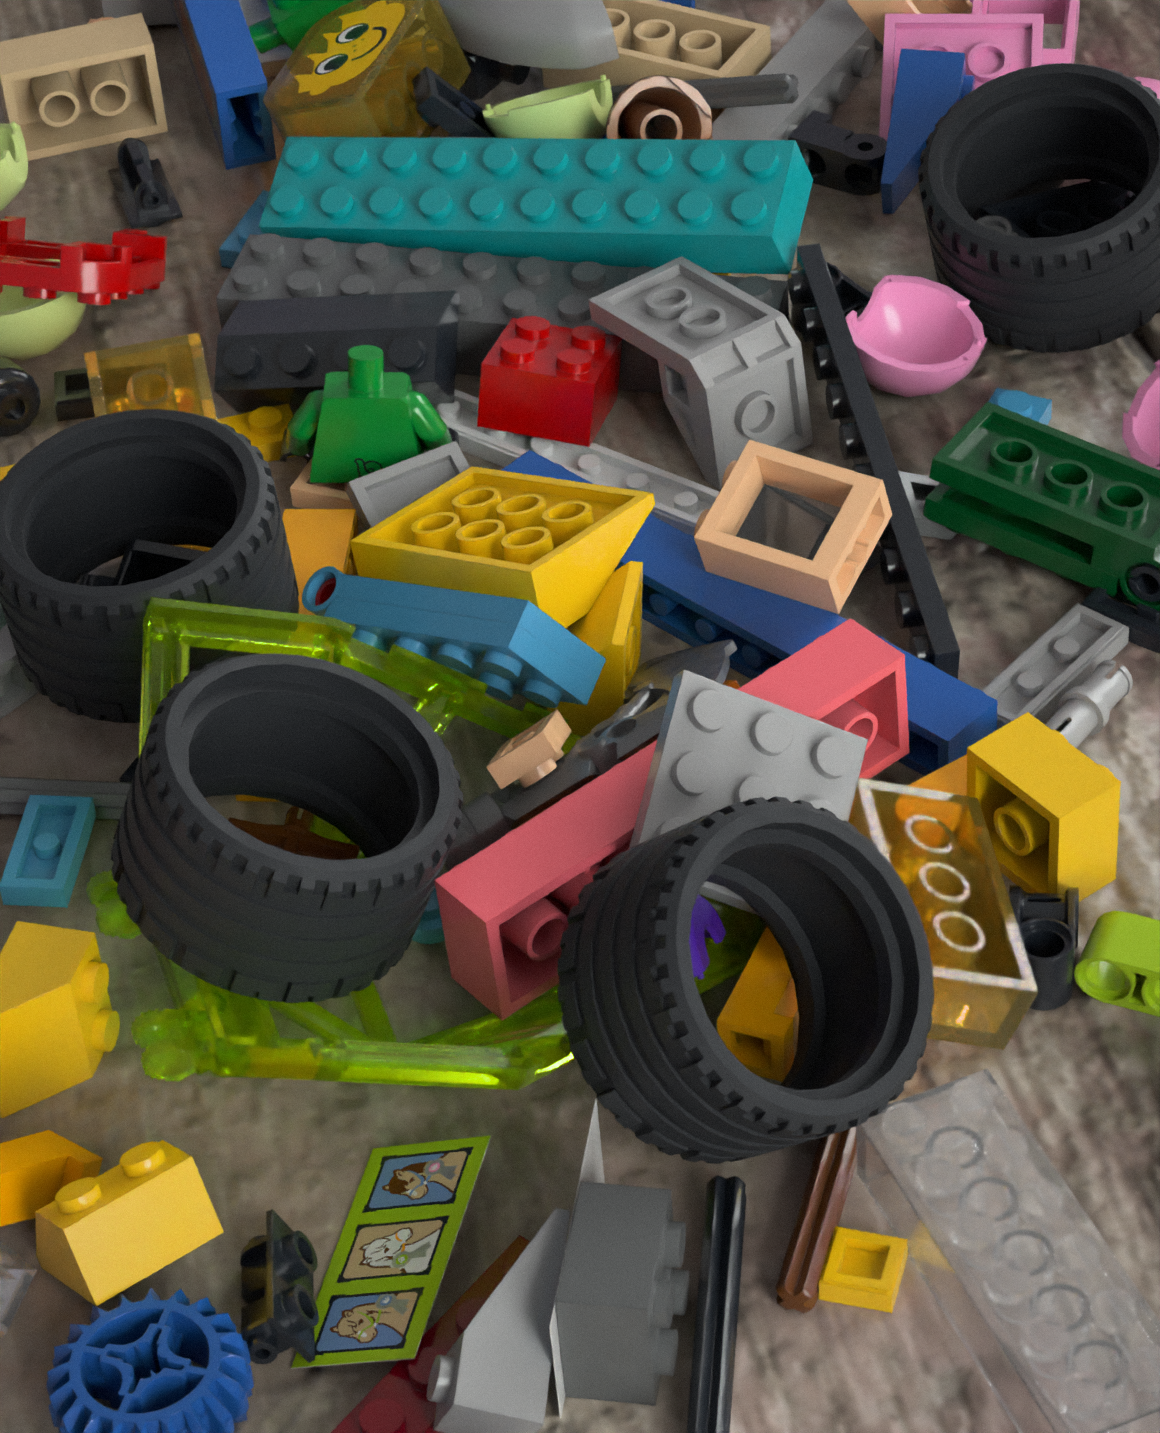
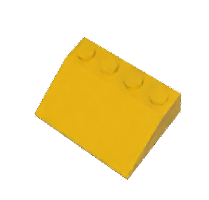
M472 466L350 540V545L358 576L529 600L564 628H567L588 614L653 509L655 500L651 492Z

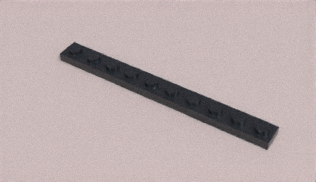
M820 243L797 246L796 270L788 271L789 296L793 305L801 304L800 325L804 341L814 343L813 366L818 381L826 380L827 382L825 395L829 417L831 420L839 419L840 421L839 444L843 459L853 460L852 471L883 480L892 516L878 542L880 541L882 547L880 550V566L884 583L886 585L894 584L896 589L894 605L900 629L909 628L911 634L909 639L910 654L931 663L936 668L958 679L960 648Z

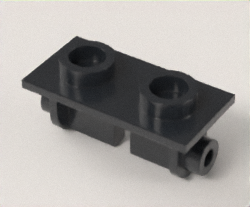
M126 138L117 149L119 168L108 170V174L132 229L143 226L156 227L168 220L183 217L159 159L150 160L148 148L142 140L136 138Z
M271 1209L266 1212V1235H258L251 1238L240 1253L241 1298L248 1304L241 1308L242 1339L247 1342L250 1359L254 1363H271L277 1358L279 1353L292 1347L310 1363L315 1360L314 1326L319 1322L318 1309L314 1301L313 1272L318 1267L317 1256L307 1236L299 1230L293 1231Z

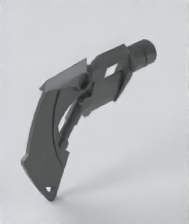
M733 639L684 649L644 662L637 668L625 691L624 704L610 718L602 721L589 734L577 740L570 752L555 762L557 767L553 771L526 788H523L520 782L516 785L512 782L503 789L499 788L491 794L484 792L463 805L461 808L463 813L461 823L444 863L447 871L504 837L508 832L604 774L616 764L623 762L656 741L659 736L674 676L683 670H687L723 684L729 672V656L737 650Z

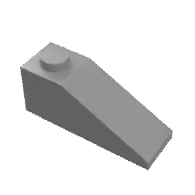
M555 1208L445 1356L440 1354L436 1356L427 1386V1400L437 1402L433 1430L444 1433H537L544 1425L552 1362L549 1327L567 1242L569 1210Z

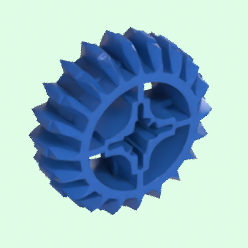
M150 1287L144 1300L131 1303L129 1299L120 1293L117 1308L108 1312L93 1306L90 1317L91 1324H70L69 1336L67 1338L69 1344L54 1347V1358L52 1360L54 1368L47 1372L46 1388L51 1402L48 1408L54 1427H58L59 1433H234V1423L247 1421L248 1398L253 1395L252 1388L254 1387L251 1365H248L251 1363L248 1345L242 1339V1335L237 1333L236 1325L230 1319L229 1314H217L208 1297L190 1304L189 1298L186 1297L180 1288L168 1300H160V1296ZM191 1360L201 1365L203 1368L192 1366ZM95 1398L109 1401L111 1408L118 1409V1411L103 1406Z

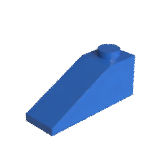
M901 49L881 179L882 213L894 214L919 182L918 168L921 166L920 157L922 150L926 148V140L929 134L935 130L936 123L941 117L946 115L951 106L975 89V75H966L965 53Z

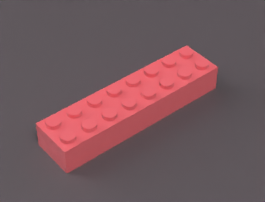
M851 618L828 633L816 638L812 643L777 665L770 667L764 673L737 689L868 739L857 787L910 753L905 654ZM657 740L434 880L451 978L499 1019L504 1020L559 984L557 966L562 952L560 943L562 934L569 925L567 918L571 908L578 905V895L585 885L593 882V875L601 867L607 865L610 859L629 850Z

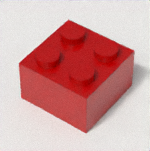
M538 316L512 318L481 363L477 426L590 447L617 400L623 339L619 336L607 335L604 330L594 326L568 328L551 325L548 320Z

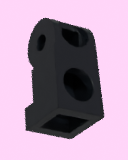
M813 110L788 136V140L796 141L814 184L860 196L881 192V179L887 141L884 138L869 133L855 134L854 131L832 125V115Z

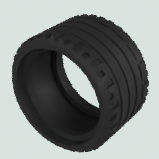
M1057 63L1028 67L999 76L972 90L948 109L946 115L941 117L936 123L935 130L929 134L926 140V148L922 150L920 157L921 166L918 168L919 189L937 281L949 286L970 300L969 307L981 321L985 337H989L995 343L1008 345L1018 350L1040 353L1080 351L1104 345L1124 337L1138 327L1144 326L1156 314L1160 313V99L1157 98L1156 92L1149 87H1144L1140 81L1133 77H1127L1115 70L1094 65ZM1087 179L1106 182L1137 195L1130 205L1113 218L1087 230L1059 237L1025 238L1001 234L978 223L981 206L1001 202L1005 198L1026 188L1056 180Z
M141 409L106 414L80 422L43 441L22 457L0 481L1 607L25 676L29 682L34 683L35 689L39 693L49 696L50 701L57 706L66 707L69 712L100 721L148 723L152 721L161 700L167 698L169 690L175 684L182 683L184 677L191 672L200 671L203 666L223 661L226 658L250 654H279L290 640L289 634L294 631L297 623L295 616L299 613V591L277 492L267 461H264L260 450L252 446L251 441L246 436L236 433L234 428L205 416L175 410ZM134 539L168 545H196L212 548L187 566L155 579L123 586L91 587L75 584L80 579L81 574H88L100 565L123 556L128 542Z
M275 653L226 658L220 662L210 663L203 666L202 670L193 671L185 676L182 683L175 684L169 690L167 698L161 700L152 718L113 838L111 860L114 862L112 866L113 880L118 884L116 891L120 901L126 905V912L130 919L138 925L144 937L153 943L158 951L168 959L205 982L243 996L284 1003L320 1002L329 998L347 996L352 991H361L369 987L372 980H380L387 975L390 967L396 966L402 959L405 950L408 949L435 887L434 880L439 878L461 823L463 792L459 789L461 785L459 772L454 768L455 762L451 753L445 748L443 740L420 713L392 690L348 667L312 657ZM224 795H249L275 799L307 810L335 826L355 845L360 846V850L366 858L329 860L301 856L265 844L231 824L205 798Z
M763 797L751 798L747 801L737 802L631 847L629 850L610 859L607 865L601 867L593 875V882L583 887L578 895V905L571 908L567 918L569 925L561 938L560 946L562 952L557 966V974L559 975V987H557L558 1002L561 1003L563 1015L561 1019L564 1031L567 1032L570 1042V1050L582 1070L581 1074L586 1083L592 1087L596 1093V1098L605 1109L608 1108L614 1114L615 1120L625 1129L629 1128L632 1130L636 1138L646 1144L652 1143L656 1145L660 1152L667 1155L679 1154L683 1160L691 1162L705 1161L707 1164H720L726 1161L735 1162L856 1127L867 1122L869 1117L880 1114L887 1108L889 1101L898 1098L904 1091V1082L912 1079L917 1070V1061L923 1057L927 1046L926 1038L931 1030L933 1019L934 974L929 943L921 917L906 885L887 857H884L867 836L865 837L859 833L855 826L846 820L837 818L833 812L823 807L817 809L811 803L802 800L790 802L787 797H772L768 800ZM705 881L724 886L742 897L765 921L784 953L795 985L799 1026L797 1051L791 1069L780 1086L769 1083L749 1071L727 1049L705 1012L694 981L689 945L692 910L699 890Z

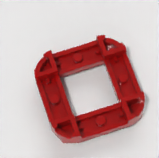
M5 216V219H0V293L3 292V285L23 287L24 297L36 299H56L57 291L76 292L77 302L110 305L111 299L124 300L128 299V294H144V289H160V282L165 281L167 236L147 235V230L128 228L113 232L112 244L85 241L59 243L25 239L26 217ZM46 259H54V260H60V261H50V260H46Z

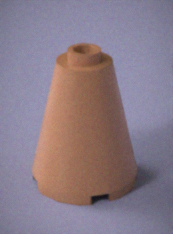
M649 76L630 84L616 98L607 118L606 137L607 139L713 140L712 114L709 105L702 95L690 84L671 76Z

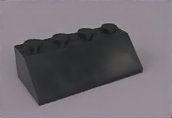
M454 290L240 301L217 337L214 391L237 412L253 411L259 407H274L283 404H289L291 410L298 409L308 393L324 389L327 373L348 372L349 349L359 345H373L383 350L384 372H403L408 374L413 391L425 394L431 404L454 403L459 293Z

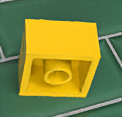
M1026 712L967 747L966 845L1017 886H1020L1026 893H1065L1068 887H1078L1080 902L1116 879L1121 781L1115 778L1107 767L1095 763L1071 745L1060 732L1051 730L1029 712Z

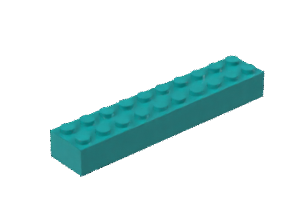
M287 137L259 228L263 234L271 233L289 238H327L335 242L381 243L385 246L415 249L431 247L439 251L461 253L487 252L495 256L518 258L542 257L552 261L575 263L592 261L601 265L632 268L640 266L657 268L682 256L710 273L788 274V271H791L813 178L795 140Z

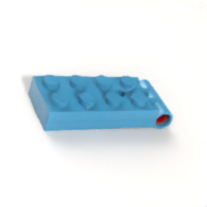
M332 566L316 571L307 581L302 593V603L308 611L350 639L349 643L354 648L374 656L385 665L390 666L389 672L394 676L415 685H423L425 679H431L448 689L461 693H466L469 686H473L503 700H511L513 694H520L537 704L549 708H557L559 701L587 706L606 661L603 656L529 600L347 575Z

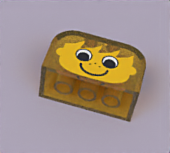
M355 0L330 12L309 29L265 92L263 101L284 143L287 137L430 138L435 128L428 125L415 109L416 100L412 79L427 66L459 91L472 70L438 0Z

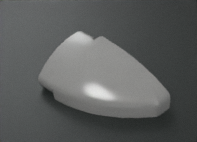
M423 0L429 23L436 32L456 46L488 59L521 66L570 70L590 68L619 59L613 28L602 0Z

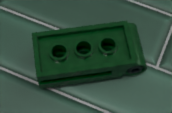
M987 402L932 458L929 478L940 483L925 499L923 515L928 520L943 525L954 533L967 535L998 548L1007 555L1022 558L1051 570L1062 578L1075 580L1094 589L1097 587L1107 589L1106 594L1113 597L1121 588L1125 596L1136 606L1141 603L1160 611V470L990 402Z

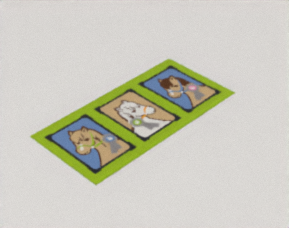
M491 1135L372 1149L315 1302L319 1314V1322L314 1326L315 1360L308 1363L297 1352L291 1369L415 1359Z

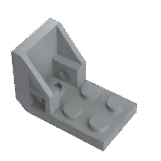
M682 256L588 300L591 320L658 360L664 402L704 478L719 490L722 489V479L726 468L733 460L739 459L749 440L792 453L813 444L802 346L783 313Z

